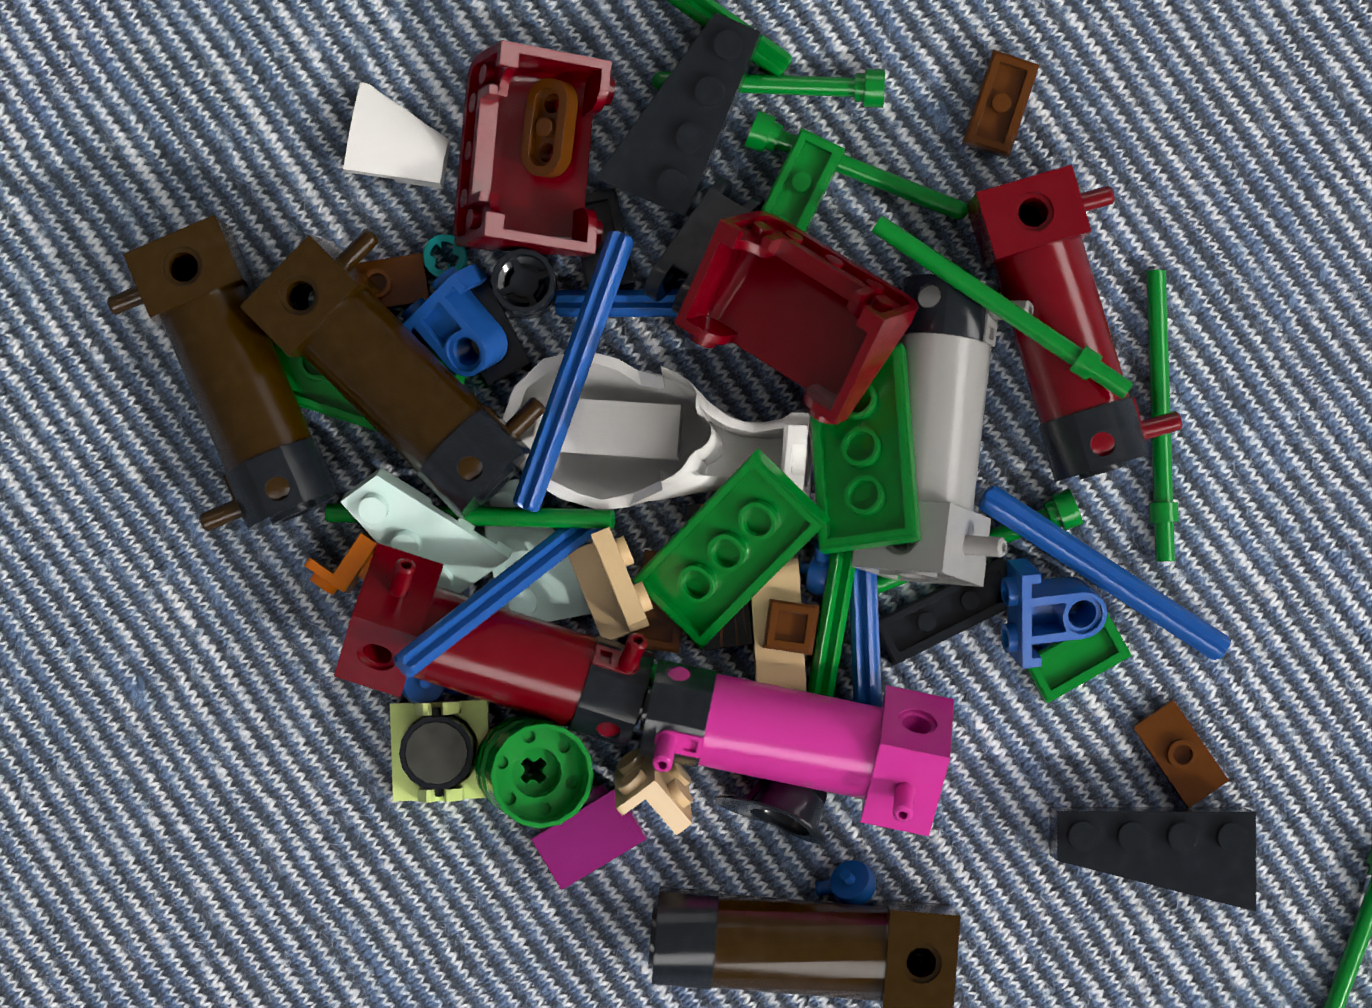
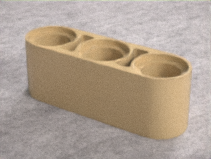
M795 554L751 599L755 681L806 692L804 654L763 648L769 600L776 599L801 603L798 554Z

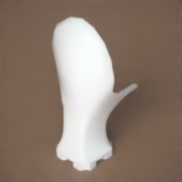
M595 353L547 488L548 492L560 499L593 509L625 508L648 501L675 498L706 491H717L747 458L759 448L810 498L811 465L813 459L810 415L808 413L791 412L784 418L768 422L742 421L719 410L698 391L691 381L661 366L662 375L638 371L620 359ZM564 354L542 359L514 386L503 416V420L506 423L531 397L537 398L546 407ZM543 414L520 437L530 449ZM527 456L526 459L522 462V464L519 466V468H520V470H521L522 472H523V469H524V466H525V463H526V461H527L528 456Z

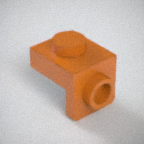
M360 533L335 571L318 559L309 557L304 564L306 568L314 572L309 580L333 596L338 589L343 593H351L359 579H365L377 542L369 535Z

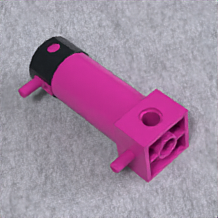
M659 659L654 681L648 684L639 730L643 731L639 756L653 758L652 766L659 772L669 771L673 763L697 768L700 765L863 799L861 823L929 836L951 756L954 699L886 685L881 707L718 674L715 670Z

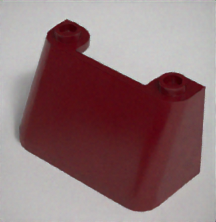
M505 40L497 42L473 58L466 82L453 223V236L455 237L454 243L456 246L509 252L523 248L534 250L539 254L588 257L595 254V250L600 245L602 239L603 225L600 220H597L594 209L585 208L593 116L602 111L604 105H610L614 96L615 80L613 77H610L612 61ZM543 78H553L569 83L576 91L578 98L571 162L564 173L554 178L535 176L529 173L521 160L527 96L532 86ZM559 98L555 104L556 111L558 110ZM553 147L551 148L549 153L550 160L553 155Z
M753 211L719 220L674 324L687 331L689 339L702 347L714 348L716 345L734 343L804 387L806 390L802 399L808 407L807 412L811 417L825 424L836 425L846 421L910 326L919 306L912 297L786 220L767 212Z

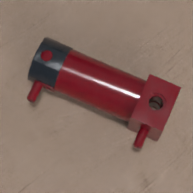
M1071 164L976 192L967 205L968 216L985 271L994 269L1001 294L1009 300L1030 301L1033 305L1034 317L1082 349L1087 345L1103 356L1101 359L1103 363L1123 375L1083 243V239L1092 231L1086 212L1112 205L1115 201L1112 188L1107 185L1080 193ZM1018 211L1031 213L1036 219L1037 227H1029L1021 222ZM1011 326L1040 425L1038 427L1055 482L1078 475L1081 480L1126 467V461L1149 455L1146 440L1181 430L1183 424L1178 412L1173 411L1142 421L1135 397L1130 398L1129 393H1127L1121 399L1091 378L1084 381L1069 371L1070 364Z
M377 543L349 622L334 677L401 697L407 677L395 666L394 656L469 598V596L437 586L444 564ZM502 607L414 675L413 678L568 727L567 730L617 746L626 747L634 726L638 724L642 715L648 684L651 682L650 676L655 654L645 651L647 640L638 633L631 634L626 644H622L601 636L593 637Z

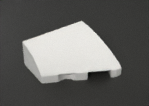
M360 82L349 131L343 170L348 173L394 179L398 183L443 189L450 140L370 84Z

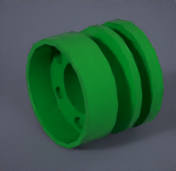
M529 714L508 717L492 727L479 744L474 764L477 785L488 802L519 824L540 829L560 825L576 815L590 795L594 778L591 756L581 739L554 722ZM526 758L533 761L532 766L536 770L530 777L524 774L525 770L521 765Z

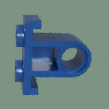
M475 263L459 271L454 266L444 271L431 284L435 292L427 300L423 297L418 299L401 315L405 320L403 325L420 342L425 340L449 369L464 377L474 376L501 361L507 353L508 347L507 337L502 327L470 291V289L481 285L488 278ZM471 339L479 347L480 355L474 352L471 346Z
M1026 558L1007 560V577H1003L1001 580V597L1004 605L1007 607V623L1002 624L1001 641L1004 651L1009 653L1022 669L1041 667V656L1032 648L1033 644L1085 639L1095 635L1102 629L1107 618L1106 604L1083 580L1068 576L1041 579V573ZM1083 600L1081 608L1077 612L1068 615L1072 605Z

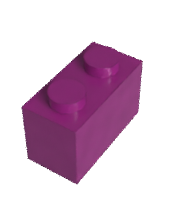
M602 783L590 791L588 799L576 815L560 825L539 828L540 832L536 833L531 840L558 886L563 890L645 841L647 834L632 809L625 815H621L615 808V787L607 790Z

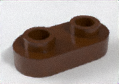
M543 78L532 86L527 96L521 160L525 169L535 176L547 178L560 176L571 162L578 98L574 88L565 81ZM559 98L558 110L556 111L555 104ZM553 147V155L550 160L549 153L551 148Z

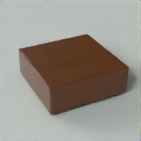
M770 599L763 648L812 655L819 606Z

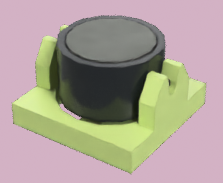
M457 700L415 704L411 702L390 703L393 802L418 801L431 803L435 801L453 802L463 799L485 798L477 785L475 766L473 767V765L475 764L479 744L490 730L489 702L485 700Z

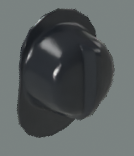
M761 778L745 798L719 795L714 798L715 803L731 812L774 825L807 842L819 845L826 842L824 835L817 830L827 799L826 791Z

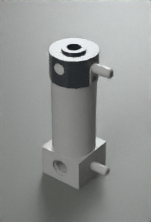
M935 274L912 275L904 278L902 291L912 297L918 303L919 308L898 344H902L906 348L921 541L853 550L851 567L893 580H898V576H901L899 580L906 582L983 587L987 556L1003 557L1007 551V542L1003 537L989 536L991 518L973 512L991 351L995 347L998 320L1002 319ZM982 281L998 293L1001 292L996 285ZM1010 300L1033 315L1034 309L1030 301Z

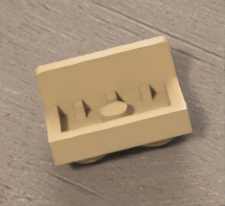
M609 527L591 534L594 542L576 549L568 555V558L600 636L615 640L649 626L644 612L653 609L643 582L641 581L633 585L626 567L634 564V560L624 536L614 539Z
M638 748L631 750L620 759L614 772L615 808L621 815H625L646 799L671 830L678 835L692 824L691 803L693 798L689 792V784L691 783L689 774L678 763H673L671 769L667 772H659L652 766L653 758L639 756L640 750Z

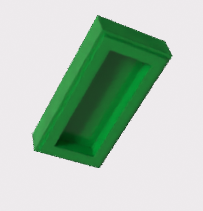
M1107 613L1105 624L1095 635L1085 639L1053 642L1037 651L1041 656V667L1025 669L1044 702L1049 703L1132 655Z

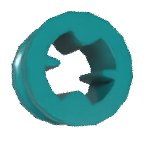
M437 235L430 239L424 247V265L436 278L446 271L438 269L439 262L433 256L434 251L438 247L444 251L443 245L453 246L452 253L458 258V262L454 266L457 271L467 267V251L465 247L456 246L454 243L455 237L452 235Z

